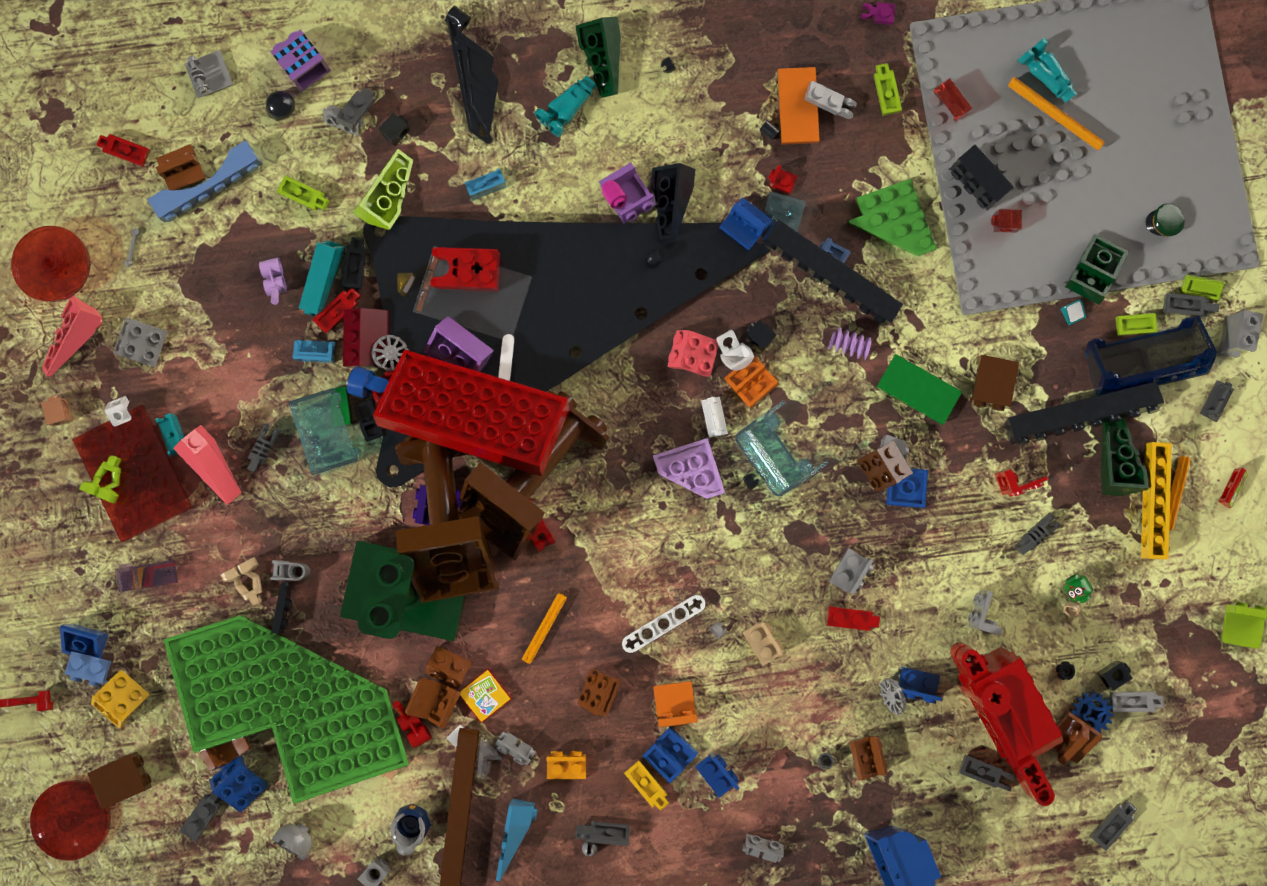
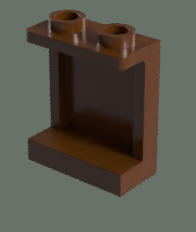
M986 355L978 356L976 359L978 367L974 389L969 402H974V406L977 407L993 406V410L1004 411V409L1010 408L1019 362Z
M134 752L87 773L101 809L152 787L151 777L146 773L143 767L144 760L138 752Z

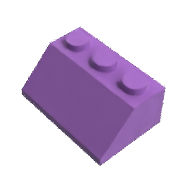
M449 316L435 326L424 349V353L431 358L481 372L494 351Z

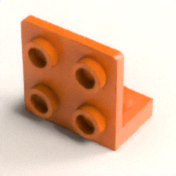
M691 681L656 685L653 687L659 727L698 722Z

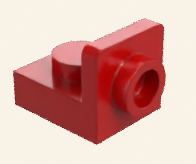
M778 165L776 170L772 169L768 179L771 182L769 186L790 195L798 176L782 170L781 166Z

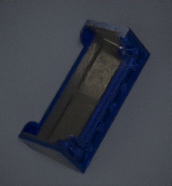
M1200 316L1183 319L1178 328L1106 344L1103 339H1093L1088 342L1085 354L1096 396L1153 382H1157L1159 386L1207 375L1213 366L1218 352Z

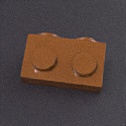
M436 646L427 663L425 672L431 678L440 679L450 687L460 688L472 662Z
M865 736L849 741L858 780L888 774L887 763L882 750L883 746L879 736Z

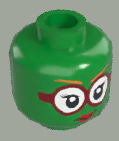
M1078 573L1068 577L1063 586L1064 591L1073 602L1079 601L1084 603L1091 598L1089 595L1093 592V587L1087 577Z

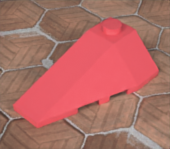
M73 295L70 296L60 317L64 319L60 329L56 328L55 345L50 346L42 367L48 377H51L95 333L102 323V317L98 310Z
M202 425L191 431L173 448L226 505L242 493L215 439Z

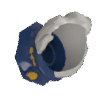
M415 804L401 807L391 824L392 841L398 845L397 851L403 856L410 855L415 851V847L422 843L431 826L426 810Z

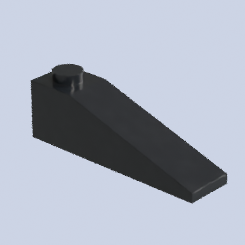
M682 163L652 168L651 191L654 192L657 204L654 208H657L658 216L656 223L659 240L661 241L676 239L694 188L695 169Z

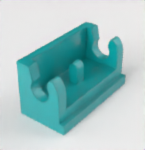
M168 413L164 418H156L155 420L168 450V456L173 457L178 455L173 448L184 438L177 416Z

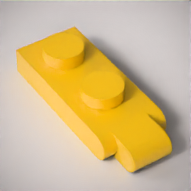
M640 760L624 772L652 808L656 805L662 811L670 804L665 798L667 793Z

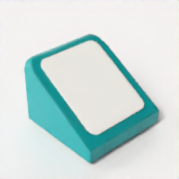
M1081 299L1060 309L1068 326L1086 318Z

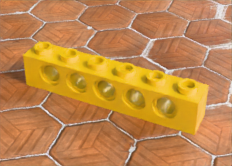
M1150 442L1144 444V465L1147 470L1149 489L1143 491L1141 558L1168 560L1172 443Z

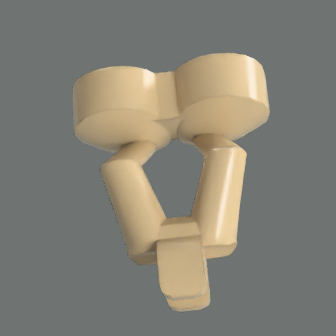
M255 557L220 575L224 582L234 581L235 588L244 600L250 599L253 606L262 602V598L259 595L262 592L260 576L252 572L259 565ZM241 575H247L252 578L253 590L249 591L240 580Z

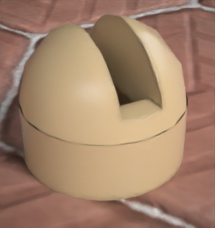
M1070 600L1066 603L1064 611L1069 616L1077 617L1081 611V605Z

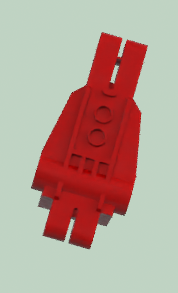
M963 642L953 644L950 654L958 668V686L971 700L1000 756L1006 758L1005 761L1011 766L1025 793L1042 806L1052 804L1055 799V793L1036 757L1062 743V732L1053 720L1052 713L1046 707L1041 693L1037 690L1032 676L1025 667L1024 661L1019 655L1016 656L1013 652L1003 647H999L984 656Z

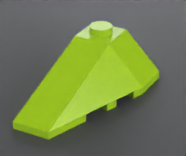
M397 149L353 213L370 225L390 230L401 213V205L405 196L413 159Z

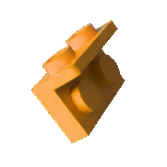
M551 751V754H547V779H586V754H582V751H571L570 754H563L562 751Z

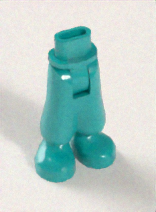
M1044 37L1017 61L1022 65H1027L1032 75L1042 81L1057 98L1061 97L1066 103L1077 93L1072 88L1074 85L1071 84L1069 77L1061 68L1056 57L1050 52H1045L1048 40Z
M585 76L552 100L548 105L547 111L537 109L534 112L535 116L545 127L548 126L551 133L560 137L563 134L562 127L571 122L580 107L592 95V90L596 87V84L588 76Z

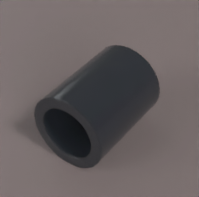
M767 120L759 131L773 141L781 130Z

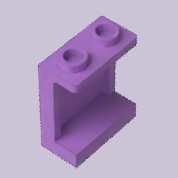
M631 162L599 181L600 187H602L605 182L613 180L619 184L626 194V204L620 209H614L624 224L635 220L637 216L650 211L657 205L654 195L650 194Z

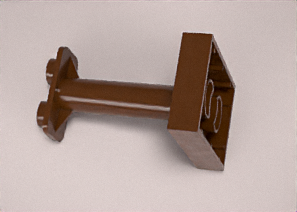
M562 391L555 395L568 398L570 410L542 477L516 469L504 481L480 462L465 479L458 501L459 518L465 519L478 516L486 539L514 561L529 545L545 514L543 510L529 500L578 440L589 442L599 450H602L609 440V436L605 433L607 431L605 423L594 415H589L586 418L575 409L577 407L575 400Z
M412 436L407 437L404 442L398 443L395 446L396 454L403 465L422 463L424 466L430 525L396 531L398 554L410 556L414 560L415 564L411 582L421 603L499 589L497 568L479 517L459 519L452 459L470 454Z

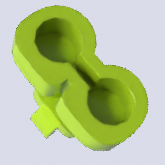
M110 455L107 462H102L94 475L93 481L82 482L79 490L115 504L119 495L111 489L119 486L121 468L118 466L121 459ZM108 470L111 471L112 483L105 487H100L99 483Z

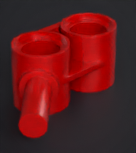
M399 701L393 703V707L400 714L397 716V721L404 732L408 731L406 736L414 749L432 739L431 733L423 723L422 718L407 715L405 713L406 709Z

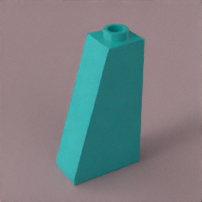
M330 240L317 242L299 309L304 310L305 314L315 316V314H319L324 309L346 246Z

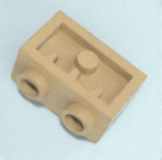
M761 620L742 633L760 663L764 666L778 656L784 655L781 651L784 647L779 639L775 640L771 635L774 631L768 622L764 623Z

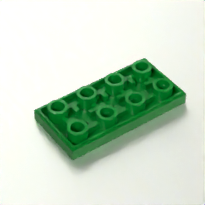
M897 354L893 356L876 386L879 390L941 425H944L962 393V391Z

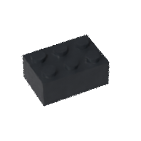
M976 144L958 158L950 168L952 176L956 180H960L966 192L970 195L972 194L977 199V204L987 211L1014 188Z

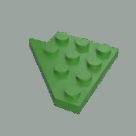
M911 179L857 197L856 200L862 216L849 220L848 224L915 256H921L937 249Z

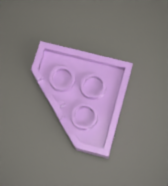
M708 438L653 455L659 475L706 499L725 493Z

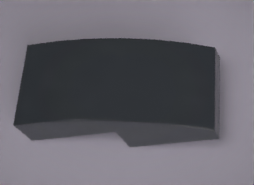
M372 398L354 404L353 407L360 422L359 425L365 441L368 442L384 436L382 427L377 426L373 417L376 408Z

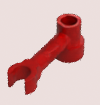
M51 690L38 691V696L0 699V707L36 704L37 711L53 710Z

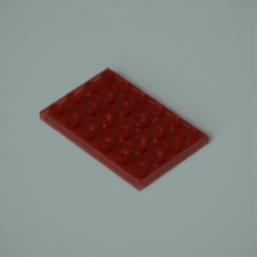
M144 405L128 411L131 416V420L114 427L110 421H107L72 439L92 481L102 462H107L110 455L121 459L118 466L121 468L119 486L111 489L119 497L115 504L101 499L121 542L138 536L193 508ZM108 470L99 483L100 487H105L112 483L111 471Z

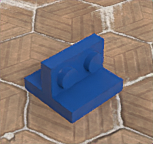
M742 198L739 203H735L719 228L750 250L773 220Z

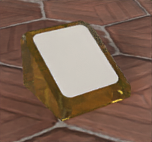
M398 273L397 275L398 292L402 296H406L415 280L413 273Z

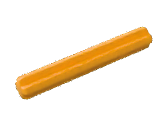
M1186 456L1179 457L1170 492L1169 530H1173L1191 461Z
M558 593L522 657L524 662L532 663L567 599L563 594Z

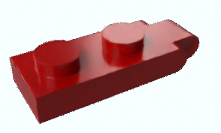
M108 134L107 137L100 135L96 146L103 148V153L144 167L150 149L111 134Z
M351 288L348 292L342 291L313 321L325 334H328L343 320L344 309H355L358 306L357 301L361 295L354 288Z
M828 607L827 626L871 631V627L879 628L880 616H873L872 611Z

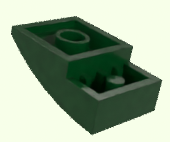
M1094 234L1065 288L1100 305L1116 279L1129 251Z

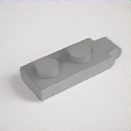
M1154 691L1110 692V705L1113 706L1110 711L1156 712V708H1164V696L1156 695Z

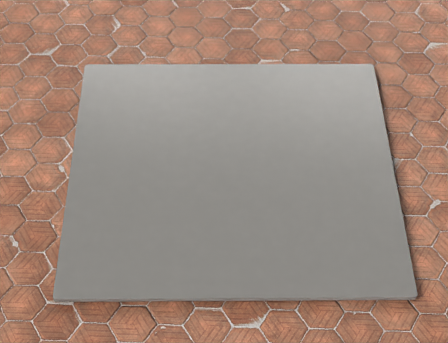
M1048 0L917 21L910 24L909 28L963 315L1080 297L1081 295L1065 288L1094 234L1129 251L1108 292L1184 280L1186 274L1202 277L1256 268L1260 265L1208 0ZM1044 37L1048 40L1045 52H1050L1056 57L1061 68L1069 77L1071 84L1074 85L1072 88L1077 93L1066 103L1061 97L1057 98L1042 81L1032 75L1027 65H1022L1017 61ZM1013 77L1019 79L1105 142L1102 148L1096 150L1009 88L1008 83ZM974 144L1014 186L988 211L977 204V199L972 194L970 195L966 192L962 182L956 180L950 170L957 159ZM1165 203H1170L1180 208L1185 219L1182 231L1177 235L1169 237L1155 235L1146 227L1147 216Z

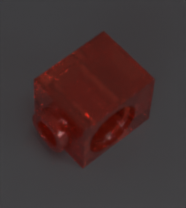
M998 209L991 218L994 232L1017 233L1022 229V210Z

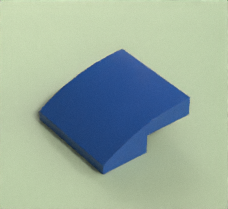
M669 726L642 757L671 783L698 755V752L677 731Z

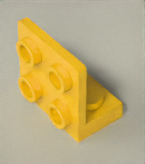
M120 670L92 696L91 705L121 729L126 724L127 717L149 697V693L123 670Z

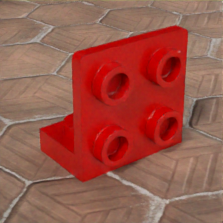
M1012 469L994 474L1002 495L1009 494L1010 497L1026 493V488L1030 490L1044 486L1043 482L1049 480L1045 476L1018 485L1017 474L1012 472Z

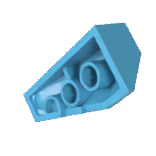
M512 799L509 804L504 830L506 833L502 842V853L499 859L496 881L501 880L532 820H536L538 809L534 808V802Z

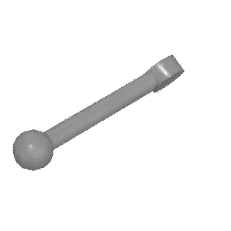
M136 228L131 232L133 238L128 258L124 262L126 267L132 266L131 259L136 238L140 235V231Z

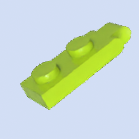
M888 63L876 65L877 73H874V80L882 116L900 113L902 107L894 71L889 70Z
M286 175L277 190L278 194L314 211H317L318 208L325 211L330 200L324 198V193Z

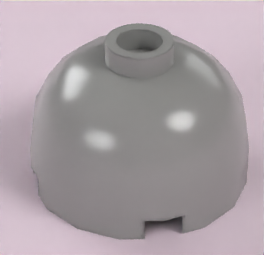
M298 823L297 826L294 824L282 826L271 839L289 853L298 855L297 858L303 861L312 848V838L307 833L308 828L301 823Z

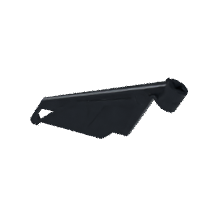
M454 5L447 13L445 22L448 25L468 128L471 133L483 142L491 144L492 137L490 133L499 83L497 76L492 70L494 57L462 33L470 23L471 17ZM479 122L487 134L485 138L479 135Z

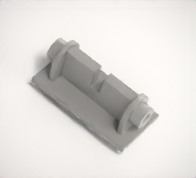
M329 105L327 109H323L324 122L338 127L347 133L359 135V127H362L364 120L361 119L356 127L351 130L336 122V116L342 110L341 108Z
M503 731L499 737L502 741L498 739L495 743L501 753L510 754L514 757V761L520 765H528L531 761L529 758L532 759L536 753L533 751L534 748L523 741L517 747L515 744L518 738L509 732L505 733Z
M746 834V841L742 851L747 855L758 858L760 852H764L762 859L776 863L777 861L780 862L784 856V845L777 841L763 839L757 835Z

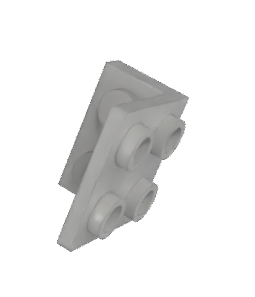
M125 318L113 354L155 367L167 331Z
M848 548L830 577L829 582L847 593H858L864 584L862 582L865 575L868 576L873 570V560L864 558Z
M980 590L974 597L973 604H975V607L968 617L969 627L1001 636L1003 628L997 627V622L985 620L993 592Z

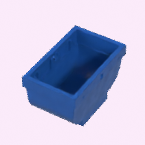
M885 826L878 830L871 829L863 833L884 886H936L934 880L941 878V875L926 839L896 826Z

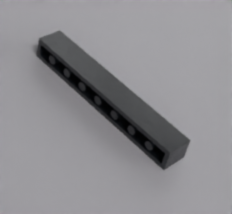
M779 219L773 221L761 240L765 243L766 248L773 252L776 250L782 254L781 258L785 261H792L797 264V269L804 273H810L815 281L825 283L831 292L841 294L846 302L856 304L862 313L871 314L874 316V320L881 325L891 324L903 305L900 301Z
M1157 382L1008 417L1004 424L1011 445L1017 443L1018 445H1024L1029 440L1036 439L1040 441L1054 434L1055 436H1061L1070 430L1078 432L1091 425L1092 427H1098L1103 425L1104 422L1111 421V423H1115L1124 417L1136 418L1145 412L1152 414L1159 411V408L1164 404V400Z

